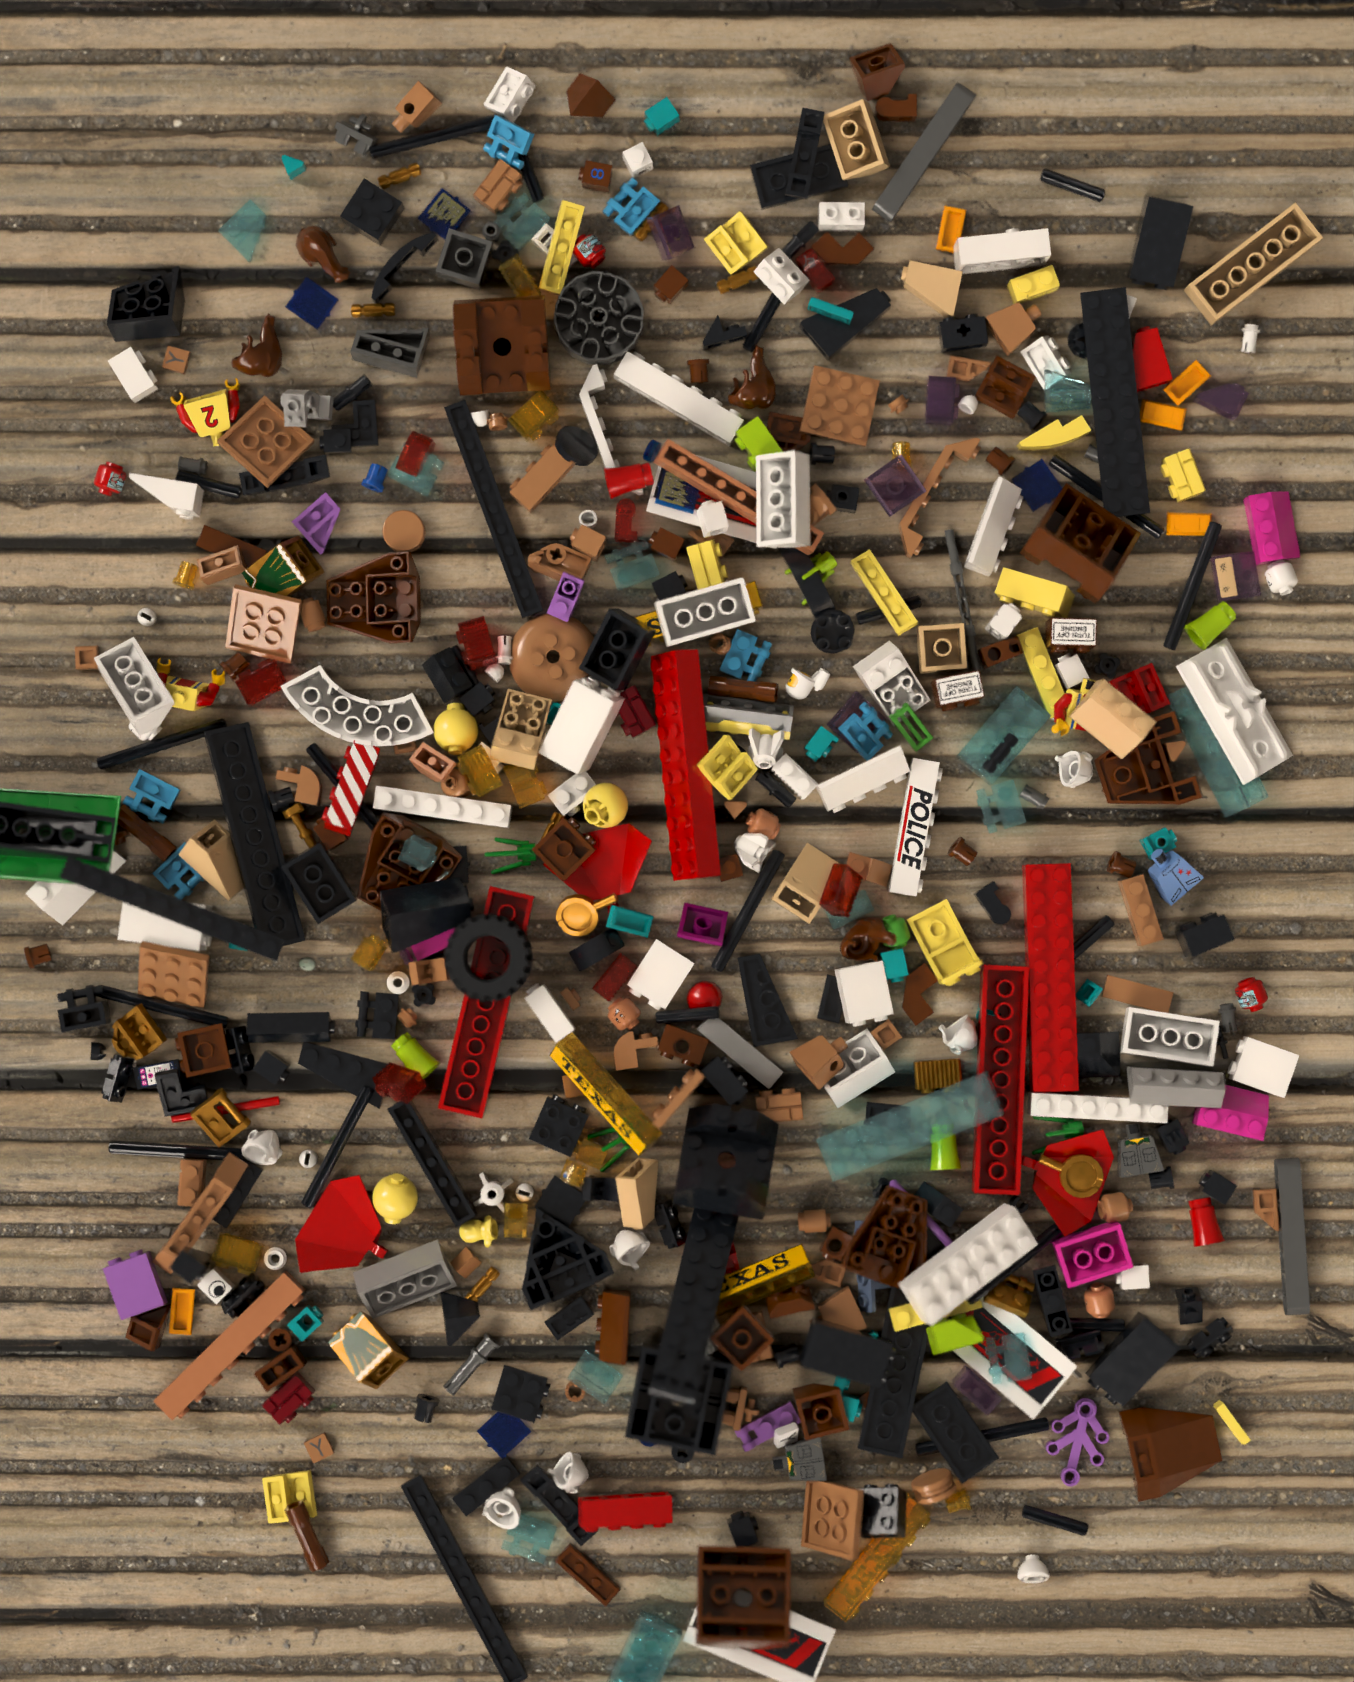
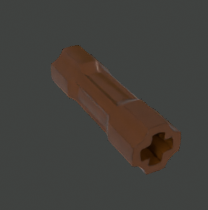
M710 676L708 695L756 699L774 703L777 702L779 691L777 683L736 680L717 676Z
M124 804L120 807L118 824L145 844L162 861L165 862L177 850V846L143 821L127 805Z
M302 1500L289 1504L284 1511L299 1539L308 1567L312 1572L321 1570L327 1566L329 1560L312 1527L306 1506Z

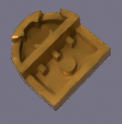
M142 1003L118 1019L112 1026L114 1029L113 1046L123 1057L135 1058V1060L141 1059L168 1040Z

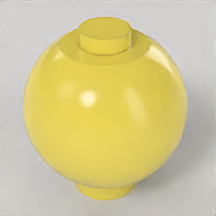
M450 703L447 705V710L440 713L436 718L433 726V735L435 741L442 749L448 751L451 755H460L475 743L478 736V724L473 715L465 711L464 704Z
M599 783L591 787L583 800L585 819L590 824L601 828H610L619 824L625 818L628 811V800L623 790L612 783Z
M402 1174L388 1175L376 1184L372 1195L373 1205L376 1211L384 1217L386 1223L399 1224L402 1219L414 1211L418 1202V1192L414 1183Z

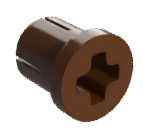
M709 359L687 360V365L690 367L691 383L708 382L707 364H710Z
M996 446L985 461L998 470L1000 476H1003L1013 465L1016 458L1013 456L1009 457Z
M237 652L226 662L222 661L219 665L231 680L235 681L237 679L236 676L245 670L249 663Z
M959 837L950 847L947 855L950 857L954 856L965 866H968L975 859L978 852L965 843L964 838Z
M1115 851L1108 862L1107 872H1116L1130 878L1135 870L1136 861L1124 857L1120 852Z
M48 944L29 948V946L24 947L30 969L35 968V965L52 961Z
M286 1328L273 1330L268 1339L270 1347L275 1351L286 1350L292 1342L291 1332L288 1329L286 1330ZM282 1333L285 1335L284 1339L286 1341L279 1344L277 1336Z

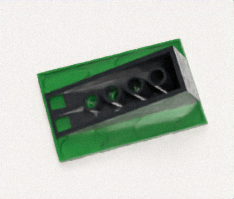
M0 788V879L74 885V883L60 878L68 856L110 872L121 796Z

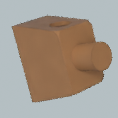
M418 81L396 106L395 109L400 115L392 122V125L400 133L410 124L418 128L443 103L425 85Z
M1018 302L988 315L985 318V323L1008 357L1035 332L1036 326L1032 321L1042 316L1035 304L1024 310Z
M819 1035L789 1053L796 1066L820 1090L843 1068L844 1063L839 1054L847 1049L848 1046L841 1037L829 1043L823 1036Z
M848 1285L818 1305L821 1315L817 1318L855 1330L867 1328Z

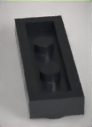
M246 1158L242 1159L248 1164L246 1170L212 1219L225 1228L229 1227L264 1170Z
M506 1455L453 1496L452 1499L464 1515L468 1516L486 1502L492 1494L497 1493L518 1477L520 1472Z

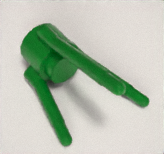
M496 837L494 839L496 842L518 845L519 847L514 851H495L484 854L486 857L517 855L518 860H522L492 870L491 874L501 873L521 866H529L530 862L536 861V854L531 850L535 843L529 844V840L519 841Z
M1033 1116V1119L1066 1123L1062 1125V1130L1047 1132V1137L1063 1135L1064 1138L1070 1139L1084 1134L1081 1120L1074 1121V1118ZM1046 1146L1032 1151V1154L1036 1155L1044 1152Z
M632 1122L629 1123L627 1126L640 1138ZM612 1127L589 1134L587 1138L592 1139L616 1132V1129ZM617 1133L619 1138L610 1142L601 1150L605 1152L620 1142L626 1145L600 1169L601 1172H604L631 1147L619 1133Z

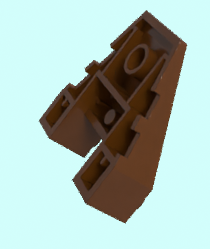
M1176 711L1152 718L1156 721L1155 725L1145 738L1123 759H1120L1111 750H1108L1094 760L1108 804H1183L1203 797L1197 775L1174 782L1161 739L1182 733Z

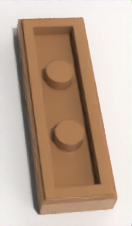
M1107 975L1101 997L1153 1011L1168 1013L1174 992Z

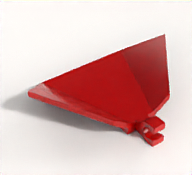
M630 823L587 832L597 842L594 845L597 849L564 883L577 894L585 895L593 901L603 899L613 893L622 895L632 892L652 840ZM545 863L543 864L547 869H549L553 874H555ZM618 901L611 904L619 907ZM611 905L607 906L608 914L610 912Z
M1103 1129L1049 1144L1042 1154L1061 1163H1064L1072 1155L1077 1154L1089 1155L1095 1159L1102 1168L1103 1181L1099 1190L1090 1197H1074L1066 1192L1060 1183L1059 1171L1040 1164L1038 1160L1024 1155L1021 1159V1165L1036 1170L1032 1189L1064 1237L1092 1221L1114 1159Z
M360 1175L330 1181L295 1239L300 1273L359 1266L368 1250L381 1259L385 1257L388 1249L374 1241L382 1226Z

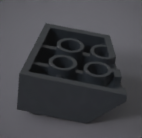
M174 267L172 272L162 276L160 273L152 275V279L142 283L135 281L112 289L107 326L115 342L180 336L185 305L180 267Z

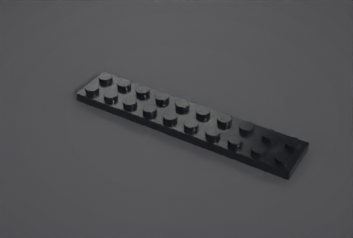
M1126 287L1080 293L1103 508L1116 517L1149 514L1150 506Z
M249 722L205 731L204 736L254 928L284 939L283 946L305 941L291 882L281 867L285 863Z
M927 1229V1261H929L946 1246L930 1229ZM891 1287L881 1338L892 1341L895 1354L893 1360L888 1361L886 1370H889L886 1382L881 1383L880 1388L870 1386L857 1449L902 1459L928 1339L926 1328L930 1327V1325L925 1323L895 1332L888 1309L910 1302L901 1289Z

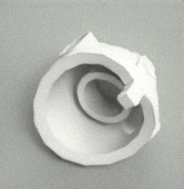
M1070 751L1062 756L1056 755L1055 760L1059 761L1061 783L1066 787L1075 788L1089 781L1093 775L1092 755L1087 752L1080 753L1078 751Z
M967 1014L947 1028L944 1025L939 1026L943 1042L950 1047L954 1054L960 1055L962 1051L971 1050L978 1043L976 1023Z
M255 1129L251 1131L248 1140L241 1149L242 1155L248 1161L259 1165H272L277 1162L283 1153L279 1146L278 1135L274 1130L258 1132Z
M621 1230L617 1234L614 1244L610 1245L609 1248L612 1256L616 1257L620 1264L632 1266L634 1270H638L639 1265L637 1262L650 1246V1241L642 1232Z
M572 1452L564 1454L553 1470L547 1469V1474L552 1475L556 1486L568 1493H577L578 1487L583 1485L589 1476L588 1470L581 1460V1455Z
M505 1488L503 1491L492 1494L485 1502L482 1515H485L499 1527L505 1529L515 1528L519 1523L521 1510L514 1496V1491L510 1488ZM496 1514H500V1515H502L503 1517H502V1518H499V1517H497Z

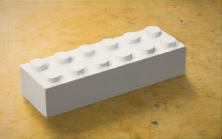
M1004 1203L902 1280L898 1285L920 1320L932 1326L1033 1249L1038 1243L1016 1207Z

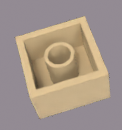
M964 623L918 626L916 630L920 674L965 671L967 669Z

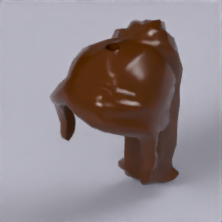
M319 226L302 228L296 239V247L302 259L310 267L313 266L311 262H319L324 271L335 279V283L347 280L350 271H348V267L341 266L336 258L333 245L336 246L337 243L330 233Z
M268 313L261 328L260 343L255 347L252 346L253 338L250 335L247 336L248 345L242 343L241 355L233 358L231 361L234 369L249 376L262 375L264 377H272L278 372L282 363V350L274 329L275 316H271Z
M756 345L752 354V377L749 379V373L744 369L743 374L745 378L741 388L738 387V379L733 378L734 391L728 395V401L731 405L742 409H753L756 407L765 409L773 404L776 396L775 381L763 359V347Z
M874 917L862 918L845 934L840 944V952L843 957L850 960H874L877 962L879 959L873 954L879 947L880 942L893 946L896 944V935L887 931L881 919Z

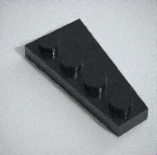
M755 954L738 957L753 1047L798 1039L761 955Z
M303 1042L298 1064L355 1096L359 1094L363 1086L370 1087L373 1090V1094L368 1103L380 1109L392 1067L391 1064L309 1042Z

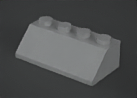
M1127 1066L1130 1103L1209 1108L1222 1107L1226 1091L1224 1073Z
M438 1239L353 1272L357 1292L372 1319L457 1286L445 1252Z

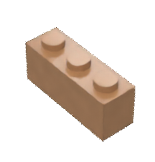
M555 443L552 446L550 444L547 445L540 454L542 455L537 463L533 461L525 470L527 474L522 479L517 478L510 486L512 489L510 495L530 514L576 464L572 460L570 462L566 461L558 453Z
M1141 874L1117 881L1137 946H1144L1164 940L1144 875Z

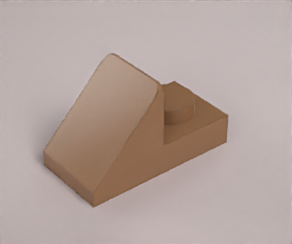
M849 852L843 874L886 887L893 865Z

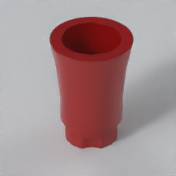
M638 463L617 468H603L610 499L654 484L649 463L641 465Z
M1211 1197L1188 1201L1191 1209L1189 1213L1192 1223L1194 1247L1225 1241L1218 1224L1214 1205L1211 1206Z

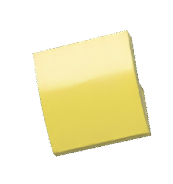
M742 211L738 212L724 225H720L704 239L730 275L736 273L769 248Z
M723 735L697 765L710 783L728 800H732L758 770L748 753L741 752L730 735Z
M311 1470L262 1478L268 1523L289 1522L284 1509L289 1504L300 1500L304 1502L310 1518L317 1516Z

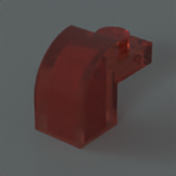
M412 431L402 449L395 468L417 477L422 472L427 456L433 452L436 443L428 436Z

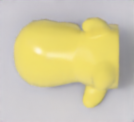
M487 1215L484 1221L468 1220L461 1224L459 1234L466 1243L484 1240L485 1247L489 1248L492 1240L498 1237V1225L495 1219Z

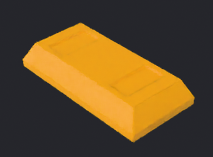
M944 206L936 250L954 253L953 247L957 239L961 238L966 215L965 209Z
M1196 359L1163 390L1178 406L1207 381L1211 375Z
M1143 399L1140 409V422L1182 431L1187 409Z
M1167 513L1166 535L1205 536L1208 525L1212 522V514Z
M172 1288L169 1334L192 1335L195 1289Z

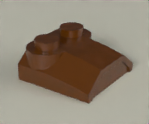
M804 1283L791 1286L792 1290L782 1291V1288L770 1290L769 1295L765 1296L770 1319L814 1310L815 1306L810 1287H805Z

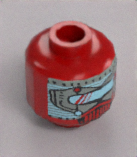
M582 234L576 239L573 254L583 267L596 268L606 258V248L596 235L590 234L586 236Z
M107 461L106 464L99 465L93 481L94 485L99 488L98 492L110 497L112 493H120L127 477L123 471L124 467Z
M1249 977L1239 981L1238 986L1235 988V994L1242 1009H1250L1251 1012H1255L1264 1008L1263 1004L1268 1000V995L1261 980Z

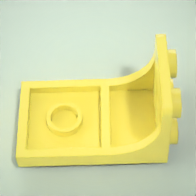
M947 899L906 919L939 984L951 986L960 981L959 976L963 974L970 976L981 970L979 966L983 962L973 950Z

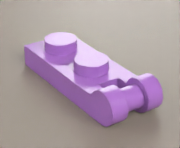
M788 1401L741 1426L740 1431L735 1430L734 1432L737 1437L741 1438L743 1442L742 1447L746 1452L774 1437L775 1429L793 1422L799 1424L801 1421L791 1401ZM754 1429L757 1436L751 1439L748 1432Z

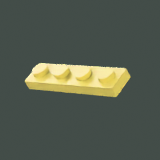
M565 200L561 201L538 289L560 295L566 280L585 206Z
M870 549L851 560L854 570L898 636L918 625V621Z
M1036 627L1016 636L1019 637L1024 651V658L1049 719L1054 718V704L1065 693L1039 629Z
M981 1299L973 1305L965 1300L943 1318L983 1308ZM910 1303L888 1309L895 1332L925 1324V1322L920 1320Z

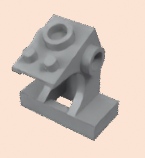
M288 389L281 395L285 427H307V419L332 420L334 397L318 395L310 390ZM310 408H312L313 413H308Z

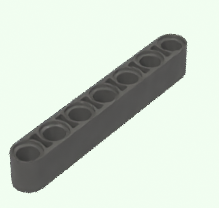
M959 82L956 83L876 201L872 211L891 223L975 99L976 94Z
M1298 1157L1275 1159L1274 1175L1278 1201L1280 1229L1278 1235L1284 1313L1286 1316L1309 1314L1310 1297L1300 1160Z

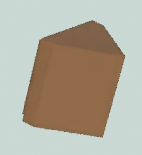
M1177 741L1163 744L1169 763L1177 760L1186 742Z
M724 801V807L733 819L747 806L746 801Z
M465 1247L450 1263L456 1272L466 1279L482 1262Z

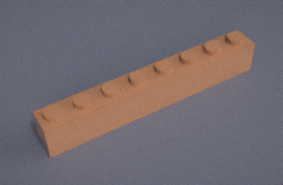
M670 439L663 444L653 463L718 502L722 501L723 505L757 525L756 491ZM810 525V546L795 548L806 555H810L816 549L824 532Z
M286 1270L153 1402L172 1421L177 1416L181 1419L190 1410L188 1405L193 1400L197 1403L206 1394L204 1389L209 1384L214 1387L223 1378L220 1373L225 1368L230 1371L239 1362L237 1357L242 1352L246 1355L255 1346L253 1341L258 1336L263 1338L271 1330L269 1325L274 1320L279 1323L288 1314L285 1309L290 1304L295 1307L304 1298L301 1293L306 1289Z

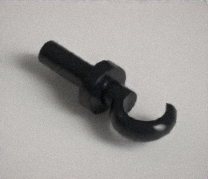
M1219 1025V1042H1217V1046L1220 1045L1223 1059H1228L1225 1045L1228 1041L1224 1040L1221 1025Z

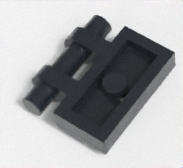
M360 991V1000H357L359 1014L358 1020L355 1022L358 1037H366V1028L373 1029L372 1038L396 1039L399 994L376 992L375 1001H369V992ZM368 1008H375L374 1021H367Z

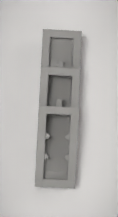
M720 1018L706 1019L697 1028L698 1031L768 1089L771 1088L783 1073L781 1069Z

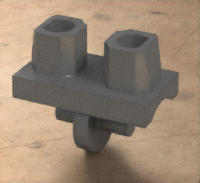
M361 114L359 118L350 117L349 122L355 126L342 120L341 122L337 121L334 127L338 129L335 141L347 146L351 136L358 139L354 151L362 155H366L370 146L377 144L379 138L362 130L370 132L372 125L366 123L367 116Z

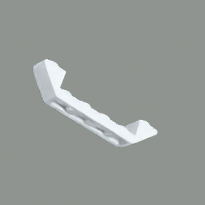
M595 364L592 366L579 396L605 468H617L620 465L617 459H612L610 452L614 451L610 438L605 439L602 432L606 430L602 417L597 418L595 410L598 409L595 397L589 396L604 390V383L607 382L604 370H599L598 365ZM643 488L631 491L637 495L644 494Z

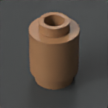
M313 597L302 600L300 616L304 627L308 629L309 633L326 627V619L319 600H314Z
M825 1209L803 1210V1213H798L799 1231H804L805 1233L826 1232V1227H831L830 1213L826 1214Z

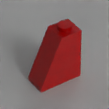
M1150 326L1138 329L1137 333L1132 337V349L1137 392L1170 383L1173 378L1158 328L1150 329Z

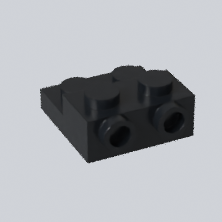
M504 1365L491 1410L535 1423L536 1418L541 1419L544 1406L540 1405L542 1396L547 1397L551 1384L547 1383V1377Z

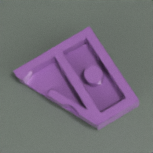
M325 492L297 516L292 523L321 555L341 509Z

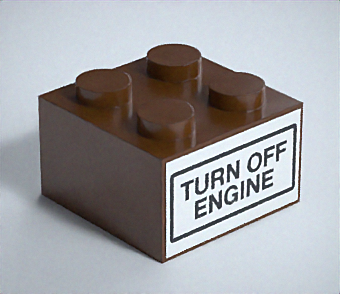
M1050 618L1046 621L1045 646L1046 649H1051V653H1064L1067 649H1071L1074 654H1087L1092 648L1096 647L1097 619Z
M979 670L937 678L931 682L936 709L942 708V712L958 708L957 704L964 703V707L978 705L980 700L985 697Z
M743 1303L710 1335V1340L741 1372L775 1340L771 1332Z

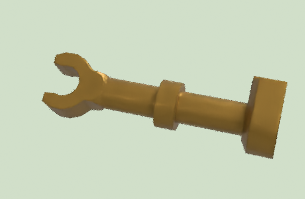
M301 802L282 813L286 819H292L300 833V839H304L310 848L316 842L311 835L313 832L306 827L299 815L300 812L305 810Z

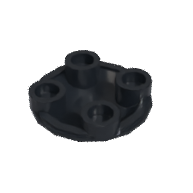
M831 609L823 611L812 623L810 632L812 642L819 650L830 654L850 648L854 636V626L850 616L841 610Z

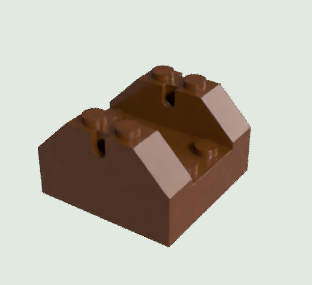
M545 295L454 300L453 330L460 396L551 390ZM506 338L511 344L510 352L506 355L497 354L493 349L495 340Z
M1066 483L1021 549L1020 554L1037 565L1046 559L1054 567H1058L1072 579L1079 581L1080 585L1076 591L1085 599L1096 603L1117 577L1141 533Z
M698 1546L696 1645L727 1649L745 1647L746 1649L761 1650L787 1648L789 1646L791 1548ZM739 1589H746L752 1595V1601L746 1607H740L734 1601V1594Z

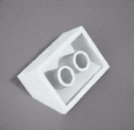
M868 1029L846 1041L848 1048L839 1054L844 1066L824 1085L837 1108L895 1073L888 1058Z

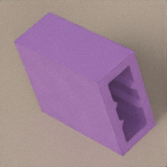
M142 1249L130 1253V1258L123 1261L121 1257L108 1261L109 1266L103 1268L121 1320L157 1308L168 1302L155 1264L152 1263L153 1259L150 1251L143 1253Z

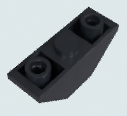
M1052 1265L1033 1270L1037 1297L1050 1337L1073 1332L1056 1266Z

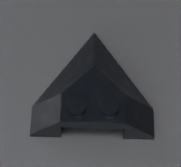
M536 1209L535 1223L522 1285V1291L530 1310L556 1302L615 1274L606 1252L540 1209Z

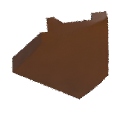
M769 412L767 430L783 452L798 451L810 442L811 435L799 432L802 417Z

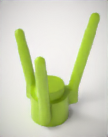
M828 551L823 554L818 553L811 558L815 567L804 574L802 579H807L817 571L820 574L825 572L821 578L824 583L829 576L835 573L833 568L838 564ZM790 569L785 571V574L792 573ZM805 599L802 601V605L807 604Z

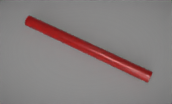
M275 1096L234 1103V1105L241 1112L280 1105V1098ZM223 1105L216 1106L222 1115L229 1114ZM190 1112L171 1116L172 1123L194 1120Z

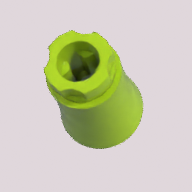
M1222 601L1196 620L1185 625L1184 628L1192 642L1200 649L1206 650L1211 642L1236 619V613L1226 602Z
M408 1032L400 1036L391 1045L417 1084L428 1077L441 1064L415 1038H412Z
M954 1123L933 1124L930 1170L962 1169L958 1156Z

